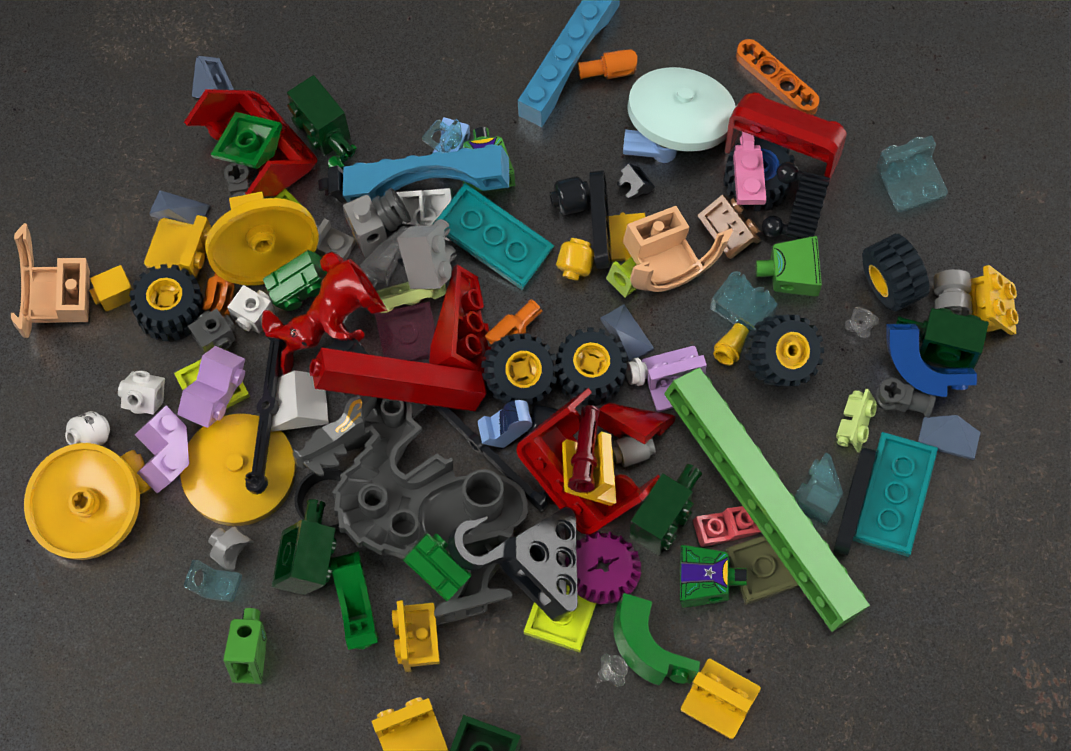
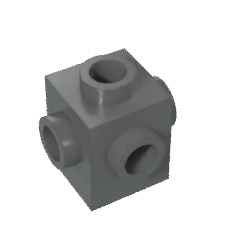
M217 308L213 311L204 312L195 322L188 325L192 336L204 354L214 346L226 350L236 340L232 332L236 328L227 314L222 316Z

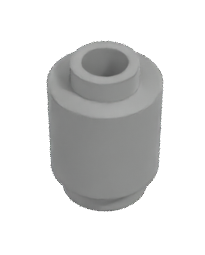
M626 436L614 440V447H612L614 462L616 464L620 463L623 468L648 460L651 455L656 453L652 438L644 445L631 436Z

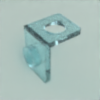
M456 119L449 127L441 120H436L422 136L423 142L438 152H450L462 140L460 121ZM438 130H443L445 132L440 137V143L435 142L432 139L433 134Z
M192 560L184 587L203 598L233 602L242 575L236 572L214 570L199 560ZM198 570H202L203 582L201 585L196 586L194 576Z

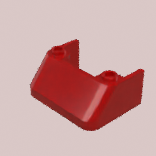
M205 89L184 121L187 126H205L209 130L210 136L218 141L235 112L281 122L282 129L275 156L257 169L259 174L246 191V195L262 192L264 197L277 196L285 188H288L310 172L318 161L315 154L270 103L255 91Z
M753 92L744 95L730 116L725 152L730 153L739 132L743 131L826 162L827 166L824 176L829 177L831 180L842 155L847 133L843 126L836 121L821 119L767 99L760 93Z
M589 388L557 410L518 443L516 449L519 459L559 509L569 507L574 511L576 515V529L583 534H593L643 501L660 478L657 475L638 488L630 477L622 474L616 475V503L612 506L565 492L562 442L566 439L577 442L573 435L579 431L581 418L575 408L592 393Z

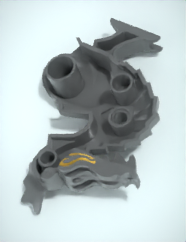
M355 396L348 400L339 420L316 430L312 434L311 440L305 442L303 450H293L294 461L298 467L308 468L316 475L323 476L324 471L321 466H339L335 455L345 456L347 451L365 446V450L353 460L354 465L340 475L341 480L332 492L333 498H335L334 512L335 517L338 516L340 533L346 532L359 548L365 546L380 555L386 553L403 559L426 533L431 537L437 533L448 543L451 532L461 523L487 516L488 518L468 534L463 535L465 549L470 554L480 557L492 551V546H496L498 543H503L513 537L514 531L525 522L528 515V501L525 491L516 482L486 469L476 470L469 475L455 477L452 457L444 459L436 453L406 475L399 471L397 464L407 445L422 432V427L413 418L422 412L426 404L363 396L361 400L360 396ZM371 499H378L381 501L376 506H370L366 504ZM493 563L476 571L467 570L472 574L471 577L450 600L436 607L434 611L436 625L482 614L487 611V604L512 598V593L509 590L488 588V583L499 569L500 564Z

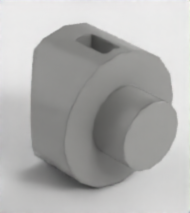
M220 527L213 532L208 540V543L213 546L210 557L228 572L233 571L241 550L246 545L254 543V541L237 527H232L227 531Z

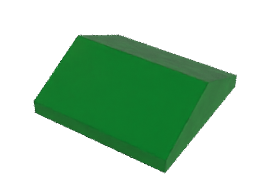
M235 112L213 149L211 156L212 158L258 169L275 156L282 124L281 122Z

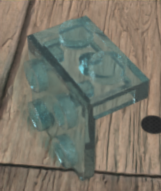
M932 135L925 138L916 137L907 144L898 147L896 145L889 146L880 153L876 168L898 212H904L947 196L948 190L932 159L936 147Z

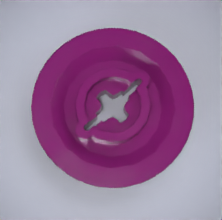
M599 531L592 535L586 534L584 538L576 540L577 594L580 597L593 603L610 604L620 601L624 593L630 595L634 591L641 576V561L638 551H635L631 542L625 541L622 535L616 536L611 532L600 533ZM567 556L565 559L566 567L569 566V558ZM602 560L604 564L610 563L608 572H604L603 569H595L598 567V561Z

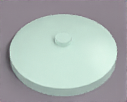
M677 67L661 68L641 76L632 86L627 104L630 120L642 135L658 145L679 151H701L722 143L727 138L729 119L736 107L730 93L718 81L701 72Z

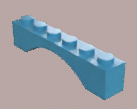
M620 0L581 1L519 97V117L543 127L555 108L563 87L581 54L595 35L607 26L618 9Z
M491 144L486 145L484 148H462L455 152H434L426 156L410 155L404 159H382L375 163L359 162L353 166H345L343 169V197L347 202H350L364 195H369L372 201L378 195L380 197L384 196L385 191L390 188L396 191L413 182L429 178L458 179L472 184L482 191L508 188L509 157L502 145Z

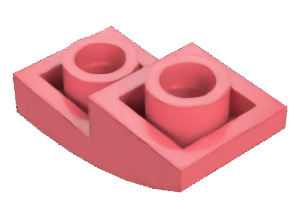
M743 506L727 508L722 513L696 516L692 520L700 548L739 540L761 532Z

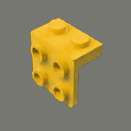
M197 215L194 224L168 218L160 219L144 260L145 266L147 268L155 266V269H159L161 264H167L168 268H171L172 264L179 266L180 271L185 268L189 271L190 275H194L197 278L199 270L203 267L205 261L206 238L212 228L208 218Z
M422 697L412 699L405 703L406 707L394 711V709L384 710L376 715L377 719L371 721L383 751H449L429 698L425 700Z

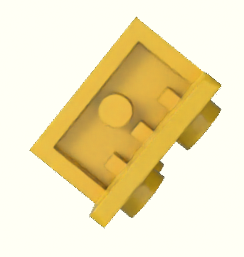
M990 265L983 266L984 276L971 279V292L969 293L972 297L973 312L971 315L989 322L987 332L1002 329L1009 335L1016 334V324L1019 321L1014 303V298L1017 297L1016 287L1013 282Z
M601 431L596 436L594 456L598 463L593 472L595 488L587 493L575 492L568 487V480L572 477L573 472L571 458L576 453L577 442L569 439L563 441L565 492L609 506L616 503L611 434Z
M403 600L397 601V610H392L393 628H395V634L400 637V639L394 640L395 656L398 664H403L405 672H411V667L440 664L434 603L404 606Z
M708 659L701 672H698L691 690L680 710L732 740L759 694L761 687L716 661Z

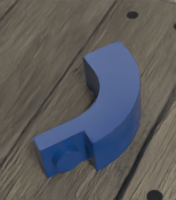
M886 324V339L890 357L901 376L910 385L924 393L940 397H947V386H951L952 389L965 390L969 388V385H977V373L973 368H937L927 364L920 356L919 328L916 324Z

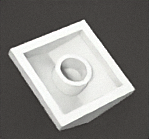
M294 370L278 378L275 399L279 403V410L272 418V432L329 424L326 390L315 389L313 376H310L309 372Z

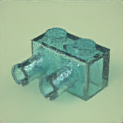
M734 271L729 274L726 281L712 297L710 309L733 325L740 323L746 326L750 332V330H756L754 325L757 322L763 321V318L768 316H774L778 304L768 290L763 292L764 287L753 288L744 274L740 277L741 272Z

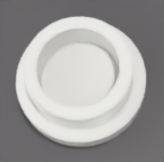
M633 358L631 362H627V381L630 385H644L645 379L648 377L647 366L639 358Z

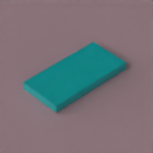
M464 183L435 220L442 219L449 224L447 228H450V232L445 237L521 290L524 289L555 246L466 183Z
M885 432L881 433L853 541L906 557L911 555L938 451L937 447Z

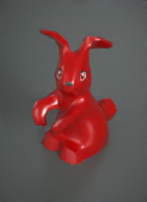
M333 252L324 254L320 260L322 270L328 273L322 280L319 295L306 314L294 317L284 326L279 318L270 310L263 311L262 328L266 337L284 340L287 345L281 355L283 375L292 371L294 351L315 348L325 332L337 340L344 341L348 338L350 340L355 338L360 342L364 338V332L359 329L349 333L343 323L345 317L360 307L367 308L372 314L387 311L371 281L364 271L351 259L343 260L340 255Z

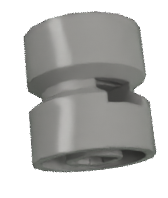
M955 269L944 270L935 274L933 278L934 293L939 296L934 300L935 309L946 308L954 314L962 316L971 315L973 311L972 297L969 295L971 292L970 274L966 271Z

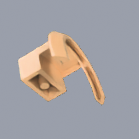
M677 206L629 223L623 243L636 263L630 277L632 286L638 290L662 292L688 283L709 269L719 259L730 240L733 229L718 233L711 249L698 260L686 241L690 227Z
M23 224L14 234L21 267V306L19 317L11 313V320L23 338H28L31 333L32 323L88 322L90 270L86 258H57V267H34L30 232L27 224Z

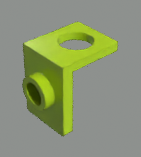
M632 257L622 265L615 261L606 277L625 298L636 290L630 282L633 267L636 266Z

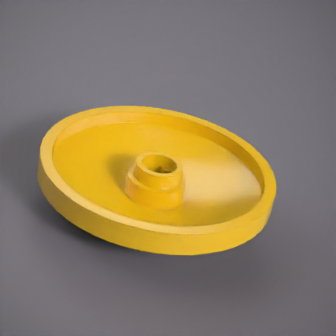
M265 198L241 204L221 216L207 235L205 250L212 270L222 279L239 285H263V279L305 251L315 252L319 241V234L313 216L305 207L291 200Z
M251 414L226 415L220 421L214 422L210 427L206 428L203 426L197 431L188 443L189 465L180 473L183 490L193 507L205 518L227 526L250 525L276 512L291 493L296 477L293 449L282 431L272 432L271 430L265 469L268 486L265 491L257 495L247 490L245 476L247 473L252 472L259 416Z
M91 443L68 445L47 456L33 472L24 498L25 518L34 538L48 551L73 560L97 558L116 548L132 530L140 506L139 485L129 464L110 449Z

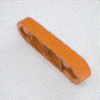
M745 39L739 43L736 58L745 69L789 107L810 115H814L817 112L819 96L814 90L757 41ZM744 50L747 52L754 51L753 56L751 54L744 55ZM768 64L775 68V72L765 74L760 68ZM788 81L793 83L795 88L791 91H784L781 89L780 84ZM802 100L804 102H807L809 100L812 101L811 106L809 104L803 106Z

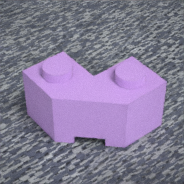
M214 346L202 355L197 380L183 390L177 415L206 428L210 427L217 420L220 421L236 388L245 377V370H243L245 358L217 346Z
M167 406L161 409L135 434L154 454L137 474L156 493L169 485L189 465L187 427Z

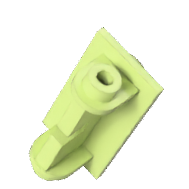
M865 389L864 393L853 391V394L849 395L843 414L853 418L852 420L842 419L836 434L837 444L848 447L849 443H851L857 452L861 451L862 444L868 439V425L871 417L875 416L877 410V402L869 389Z

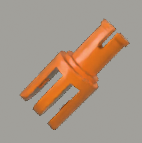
M632 49L603 53L601 59L578 62L580 80L600 75L606 77L607 80L632 75L637 67V54Z
M215 273L207 281L202 310L207 311L209 309L213 311L217 308L222 316L226 314L229 316L230 312L227 307L233 300L235 284L222 279Z
M530 299L515 315L507 314L485 335L486 339L491 345L495 341H499L501 337L526 333V327L543 312L540 309L541 307Z

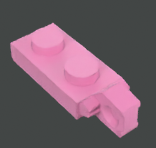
M742 131V136L740 137L741 145H735L733 155L737 205H765L766 189L760 145H754L753 135Z

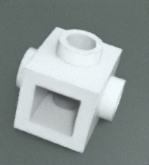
M245 285L241 287L227 307L231 317L236 320L235 322L238 326L246 331L252 329L259 334L263 330V311L270 310L273 314L275 313L272 300L266 293L260 290L256 293Z
M132 371L125 380L120 382L118 388V396L121 397V408L131 410V412L136 414L148 413L154 415L163 404L165 378L150 375L146 371Z

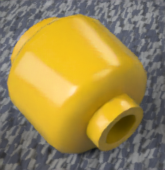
M571 238L570 241H566L561 245L556 266L563 271V277L578 281L579 276L586 277L591 273L595 260L591 243Z

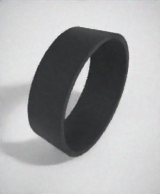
M322 468L324 471L323 476H318L311 472L301 480L294 498L295 508L301 519L304 520L305 518L303 501L308 490L323 480L340 481V475L343 471L334 468ZM339 523L329 526L335 528V531L340 530Z

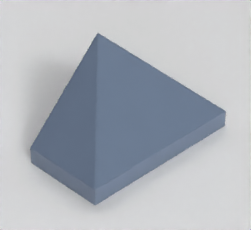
M198 56L196 58L192 97L200 98L205 89L234 90L220 58Z
M159 190L149 214L159 219L168 218L194 224L196 216L207 217L211 207L205 203Z
M624 304L600 318L608 332L616 336L615 342H621L624 346L623 352H626L628 362H631L633 358L640 359L654 350V347Z
M958 415L924 417L918 442L937 447L940 452L974 460L980 431Z

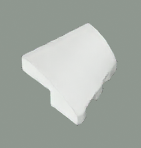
M452 188L396 192L411 217V222L407 224L412 226H432L453 199Z

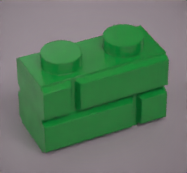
M307 250L263 279L275 307L285 311H293L298 309L306 298L319 295L322 280L328 272L322 270L320 265L322 258L318 254Z
M426 533L402 560L440 596L448 601L472 574L453 560L451 555L445 550L448 547V543L437 533L432 537Z

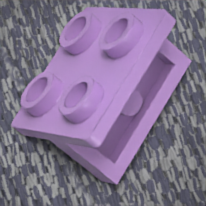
M695 346L642 359V362H645L648 369L646 380L656 411L661 412L673 408L664 395L673 380L699 367L704 374L706 373L707 365L704 355L699 356Z

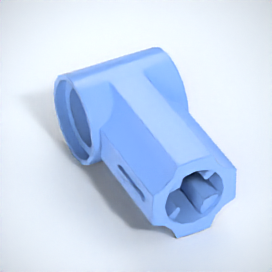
M625 131L623 154L654 157L661 163H668L675 158L677 150L663 148L646 138L639 131Z

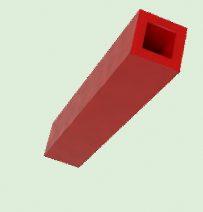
M321 348L316 359H312L309 368L310 376H313L314 387L319 390L475 411L487 394L481 371Z

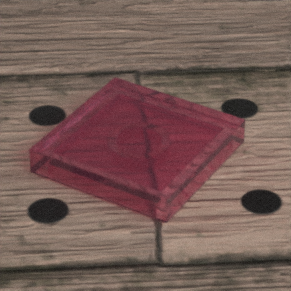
M429 302L393 309L387 313H375L384 357L408 361L430 358V346L435 332V325Z

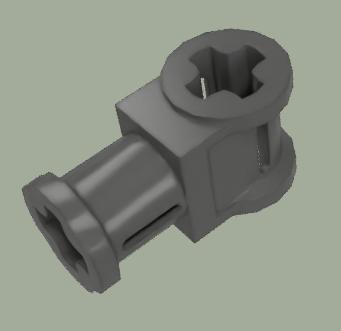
M230 163L226 166L224 176L228 182L231 197L246 195V191L253 183L247 166Z
M897 378L885 379L875 394L877 405L884 410L895 409L906 412L908 409L923 413L924 417L927 418L932 413L936 399L934 395L915 391L913 386L904 384ZM887 390L892 391L893 398L888 397L889 393Z

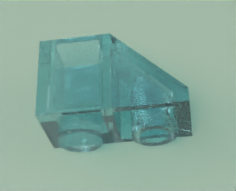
M825 452L821 461L815 459L808 472L812 477L807 485L802 482L795 498L798 500L797 504L805 515L827 526L842 498L843 490L831 455Z

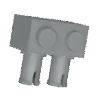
M439 219L432 226L409 227L397 238L410 289H440L452 277L450 262L457 255L453 254L456 251L452 246L445 245L444 237L450 232V228H447L449 224L445 220Z

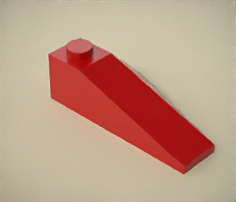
M456 265L452 270V277L448 284L431 342L429 364L481 371L483 374L484 368L481 367L482 361L486 360L484 354L492 347L488 346V341L485 337L489 332L488 323H483L481 309L484 307L480 284L478 276Z

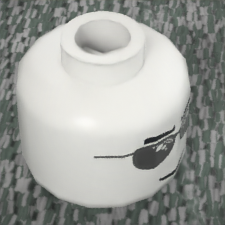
M89 411L68 421L65 438L69 445L91 443L102 446L108 440L110 426L104 416L97 412Z

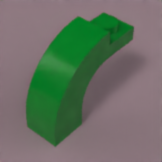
M355 552L330 558L331 571L341 607L348 650L368 648L372 644L378 643V633L360 554Z
M624 593L617 604L613 622L615 642L624 661L643 679L660 686L665 677H670L676 683L690 684L698 674L700 661L673 654L661 648L652 638L648 626L652 601Z

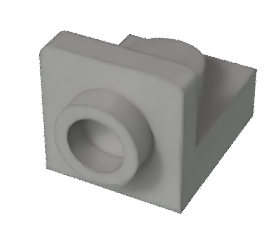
M324 218L320 225H316L319 241L315 252L323 256L326 253L333 252L340 255L343 260H346L356 245L355 238L333 228L330 221Z

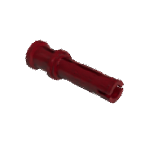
M586 405L581 408L577 450L571 458L573 472L572 477L568 480V487L580 493L591 492L595 488L593 472L598 462L594 456L600 410L592 405Z

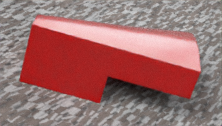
M608 403L599 409L598 426L618 438H621L626 433L645 445L655 434L661 436L675 422L676 416Z

